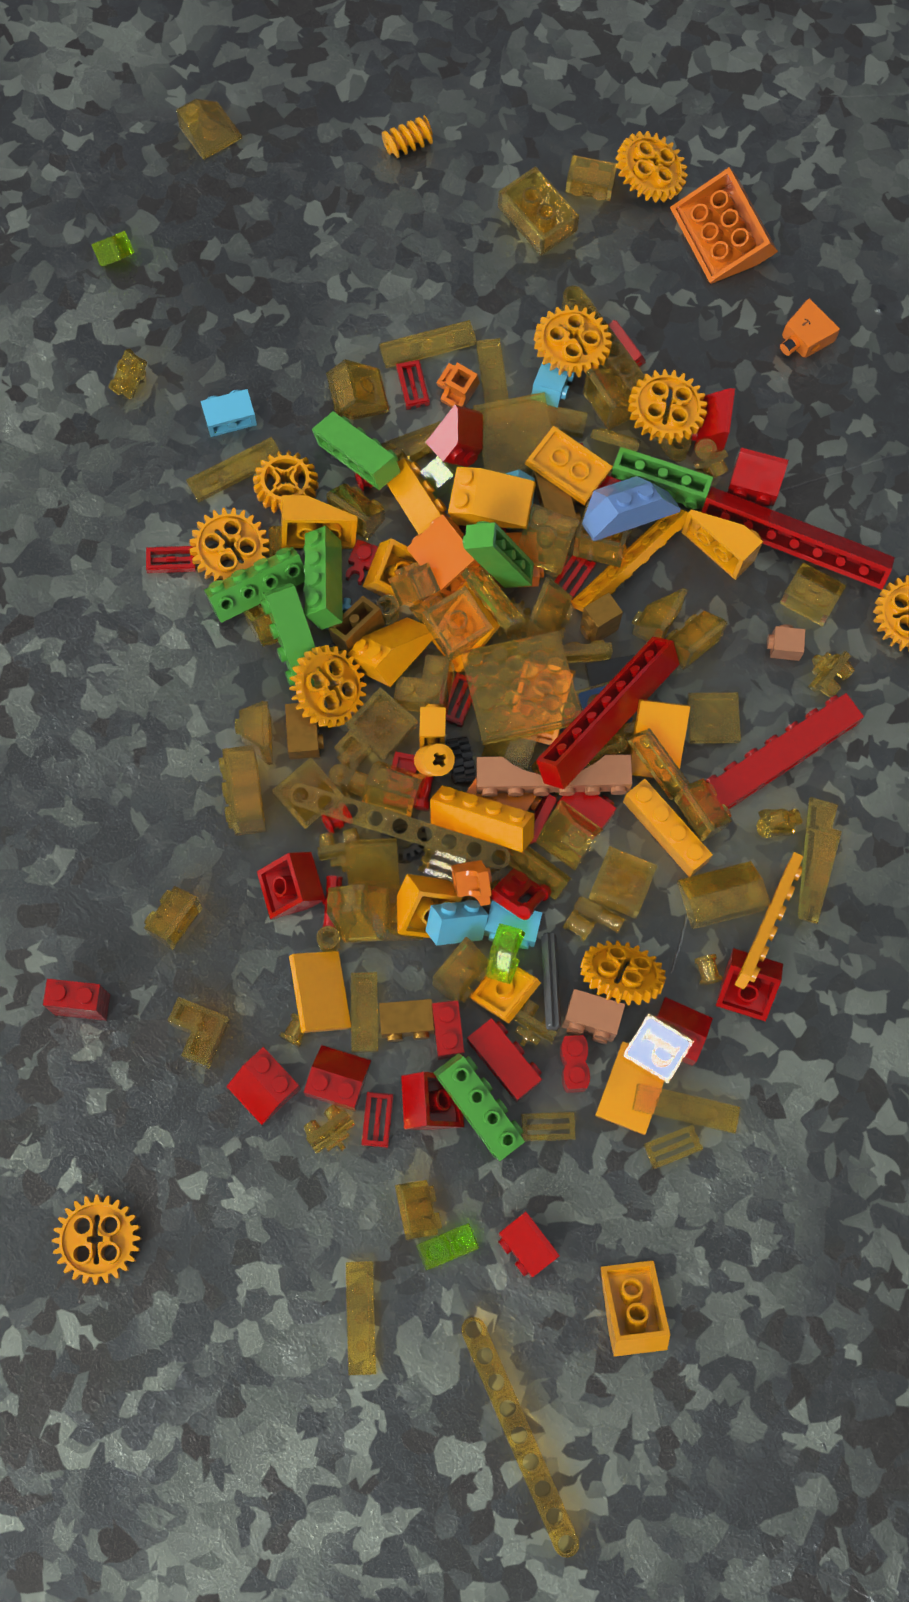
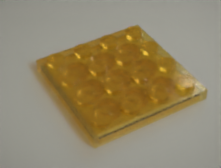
M559 631L460 651L483 745L566 728L581 713Z

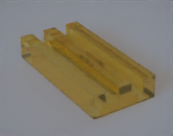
M425 846L423 851L426 853L421 858L423 865L419 866L418 871L453 882L452 875L429 868L430 864L451 871L450 864L432 859V854L459 863L471 862V860Z
M574 1112L521 1114L522 1138L524 1141L576 1139ZM569 1119V1123L527 1125V1120ZM528 1130H570V1134L528 1135Z
M693 1124L643 1144L653 1170L703 1150ZM689 1132V1138L652 1152L651 1147ZM692 1142L695 1146L656 1162L655 1157Z

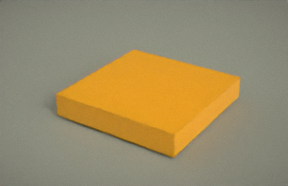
M501 957L470 998L509 1024L541 982L538 978Z

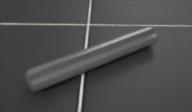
M547 932L541 937L545 1025L547 1030L556 1031L561 1027L557 939L554 933Z

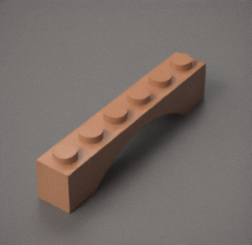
M631 755L603 756L593 765L583 769L565 789L544 784L540 774L525 771L513 765L504 757L476 758L477 794H482L484 797H495L498 793H508V796L512 797L522 796L523 793L547 796L551 792H559L562 796L574 795L575 792H585L586 795H598L600 792L622 795L626 791H630L632 786Z

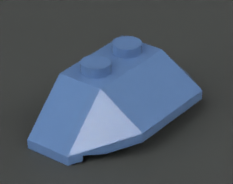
M635 476L594 490L582 525L591 539L597 541L679 513L681 508L668 491Z

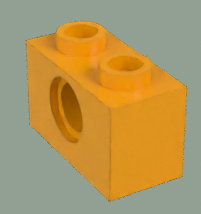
M428 704L425 707H420V747L429 744L445 745L446 707H441L437 704Z

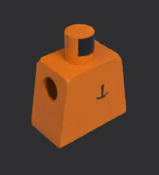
M809 298L787 322L782 334L785 341L780 344V349L787 356L796 350L802 357L807 358L835 342L840 328Z

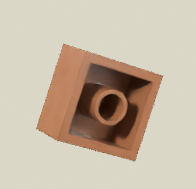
M574 989L569 1000L562 1028H566L568 1034H586L592 1036V1040L595 1042L607 1044V1041L612 1042L618 1033L625 1004H618L616 1001L606 1000V998Z

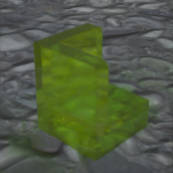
M125 230L91 244L101 266L108 265L135 253Z
M436 457L420 471L435 490L455 475L450 466L439 457Z

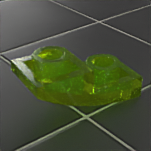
M499 923L488 959L486 975L488 978L507 984L511 983L520 962L516 958V954L525 935L523 930Z
M469 1223L416 1245L426 1271L479 1249Z

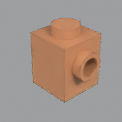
M787 624L776 626L773 633L768 634L767 649H770V658L800 661L804 654L806 629L794 628L792 625Z

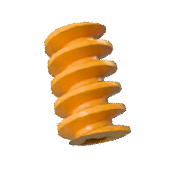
M425 115L423 120L420 117L415 118V124L410 120L407 121L406 126L400 124L398 130L395 127L390 128V134L387 131L382 132L383 143L388 154L391 155L393 153L396 158H400L399 150H402L407 155L408 146L413 151H416V143H419L424 148V140L426 139L430 145L433 144L432 129Z
M429 744L420 747L414 757L416 769L425 776H443L448 774L455 763L453 751L444 744Z

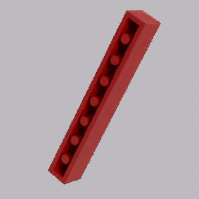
M711 487L701 511L708 515L745 525L749 530L752 529L759 534L763 541L762 544L883 590L893 567L894 556Z
M653 636L538 757L536 761L544 784L565 789L638 709L639 699L647 700L680 665L674 641Z
M845 693L841 697L837 695L831 697L825 702L826 706L821 710L815 708L805 715L806 719L801 723L795 721L786 727V733L779 737L777 734L773 735L764 742L766 746L760 750L753 748L744 755L745 759L740 763L736 761L730 763L724 768L725 772L717 777L714 774L703 782L704 786L700 789L692 788L683 795L684 799L680 807L697 831L859 725L864 716L848 694Z

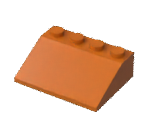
M730 167L670 207L710 284L757 266L778 252L740 180Z

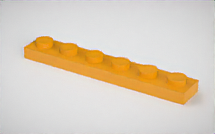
M680 510L679 513L661 518L655 522L570 601L573 607L583 612L584 607L607 593L613 594L621 583L630 578L636 569L646 563L652 554L663 547L667 540L683 528L688 512Z
M796 852L793 853L784 870L735 982V985L742 989H745L749 981L755 982L760 968L756 965L759 960L764 961L769 947L765 946L767 940H773L778 929L774 925L776 919L781 921L787 908L783 903L785 900H790L795 890V887L791 884L793 880L798 881L804 867L800 866L804 856Z

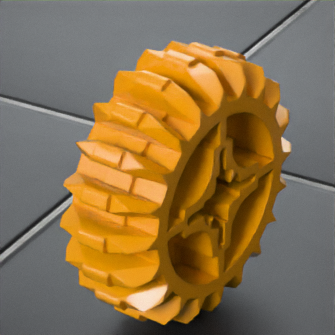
M288 450L286 455L282 456V453L278 451L275 458L269 454V462L262 460L261 467H256V476L253 477L255 484L253 487L254 492L257 494L258 501H263L265 508L271 506L273 513L278 509L282 511V495L297 494L307 495L312 498L317 496L315 490L319 488V483L317 482L318 473L314 472L315 466L309 464L307 457L301 459V455L298 452L291 456V452ZM300 475L306 480L302 489L299 488L297 483ZM270 477L275 482L271 491L267 488V482Z

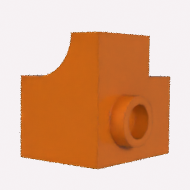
M458 362L456 365L448 363L436 382L438 387L444 389L440 398L441 402L451 408L454 405L465 407L480 384L478 374Z
M482 860L451 865L454 891L458 898L472 896L477 899L480 906L490 905V883H492L490 868H486Z

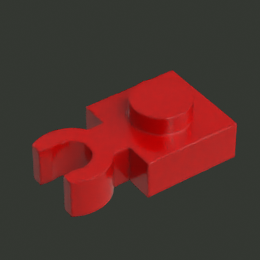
M357 539L348 559V563L353 566L346 571L347 581L350 580L353 574H358L360 576L358 578V585L363 584L365 580L364 570L369 571L378 546Z

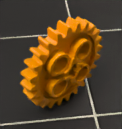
M639 131L636 136L632 133L629 138L623 141L617 150L618 155L615 158L619 161L616 168L621 169L618 175L626 178L623 184H630V191L636 189L638 191L637 197L644 194L646 201L652 197L655 203L659 199L665 202L668 198L672 200L675 195L677 196L686 184L685 179L688 176L684 172L687 166L681 164L685 158L678 157L677 155L680 150H673L674 143L667 144L666 137L660 140L658 133H655L653 137H651L649 131L644 135Z
M565 305L564 311L556 307L555 314L548 311L547 317H541L540 324H537L534 335V349L538 350L537 357H543V365L551 364L550 371L555 368L559 369L558 375H561L563 371H567L568 377H571L572 372H576L577 376L581 377L582 371L590 375L591 368L598 371L599 365H604L606 358L609 357L612 341H610L612 334L607 332L609 326L602 325V317L595 319V311L587 314V307L582 311H578L577 305L574 306L573 310H570L568 305Z
M666 369L663 370L662 375H659L656 370H654L652 377L645 374L644 379H639L636 386H633L628 400L630 403L628 411L632 412L630 420H637L635 428H643L641 435L650 433L649 440H653L655 436L658 437L659 444L662 443L663 439H667L669 445H671L674 438L678 443H681L683 436L689 440L692 433L697 434L699 427H702L707 414L705 410L707 402L703 401L705 394L698 393L700 385L693 387L694 379L684 380L685 373L677 377L676 370H673L671 375H668ZM669 389H671L672 397L668 408L669 413L667 415L666 424L664 425L662 423L663 415L666 409V400L668 397Z
M223 508L221 515H218L213 510V518L204 515L205 524L198 521L197 528L199 530H192L194 538L190 539V545L193 546L190 549V555L195 556L192 559V563L199 564L197 567L199 573L206 570V580L211 576H214V581L225 580L231 577L233 572L240 569L245 570L253 566L256 561L269 555V549L266 548L269 545V539H264L267 531L260 530L261 522L253 524L254 515L245 518V510L240 515L236 514L235 508L232 509L231 514H227L226 509ZM229 527H234L238 532L228 534L225 530ZM215 531H219L222 534L223 538H221L217 533H215ZM210 541H214L218 543V546L214 549L208 548L206 544ZM248 545L253 548V551L244 553L241 551V548ZM236 556H238L242 561H244V563L241 564L237 560ZM224 560H231L234 565L224 567L221 563Z
M907 575L904 582L897 578L894 584L888 583L886 586L887 590L883 589L879 595L881 597H878L875 601V604L878 606L873 610V613L878 614L874 622L881 623L877 632L885 631L882 639L891 638V647L896 643L900 644L899 651H902L905 646L908 647L909 651V631H905L900 627V624H905L909 628V575ZM895 601L901 602L904 608L898 607Z
M329 645L321 646V648L319 646L312 648V651L304 652V657L297 659L298 666L292 667L297 675L290 677V680L295 682V686L289 687V690L296 691V695L291 699L299 701L296 710L304 709L302 717L311 716L310 723L318 722L319 727L328 726V728L336 727V725H345V722L353 720L352 715L359 714L356 707L364 705L359 698L366 696V693L361 691V687H365L367 684L360 682V678L365 674L357 672L360 664H352L354 656L346 657L347 650L338 652V646L329 647ZM329 665L332 667V673L329 670ZM311 678H312V679L314 680V682H315V686H314V687H313L312 684H311ZM342 686L345 689V695L342 692ZM324 700L327 701V708L324 705Z
M617 940L615 945L606 941L605 946L599 942L596 947L590 946L589 951H585L580 966L582 968L581 975H584L583 981L590 982V989L597 988V995L605 993L607 995L606 1000L613 997L616 998L618 1004L621 1000H625L627 1005H630L631 1001L641 1005L642 1000L650 1003L651 998L657 999L658 994L662 992L666 980L664 976L666 971L661 969L662 963L655 962L656 956H648V950L641 952L638 945L631 948L629 942L623 946ZM629 961V962H630V963H629V966H627V967L625 968V971L623 972L624 966H625L626 963ZM622 973H623V976H622V979L620 980V982H619V983H616V982H617V979H619V978L621 977Z
M95 1195L94 1202L88 1196H85L84 1205L74 1201V1211L68 1208L65 1209L68 1215L67 1219L58 1218L63 1226L62 1228H54V1231L59 1233L60 1237L52 1239V1242L59 1244L60 1247L55 1249L53 1254H62L57 1264H67L63 1271L64 1273L74 1270L73 1280H77L83 1275L82 1281L84 1284H87L91 1277L93 1278L94 1285H99L101 1277L105 1283H110L111 1274L119 1279V1269L129 1271V1267L126 1264L127 1261L136 1262V1259L131 1254L141 1250L134 1246V1243L142 1240V1237L136 1236L134 1232L138 1231L141 1226L132 1225L137 1216H127L130 1207L126 1206L120 1209L122 1201L116 1200L111 1205L112 1199L110 1196H106L104 1202H102L100 1195ZM99 1215L98 1236L103 1237V1242H98L99 1263L96 1265L94 1263L96 1244L92 1243L91 1239L97 1235L95 1217ZM115 1218L117 1228L114 1232L108 1233L105 1230V1223L108 1219ZM82 1219H88L90 1229L88 1232L81 1234L78 1231V1223ZM113 1245L117 1250V1255L115 1259L108 1261L104 1256V1252L108 1246ZM86 1246L90 1254L86 1261L81 1262L77 1258V1252L81 1247Z

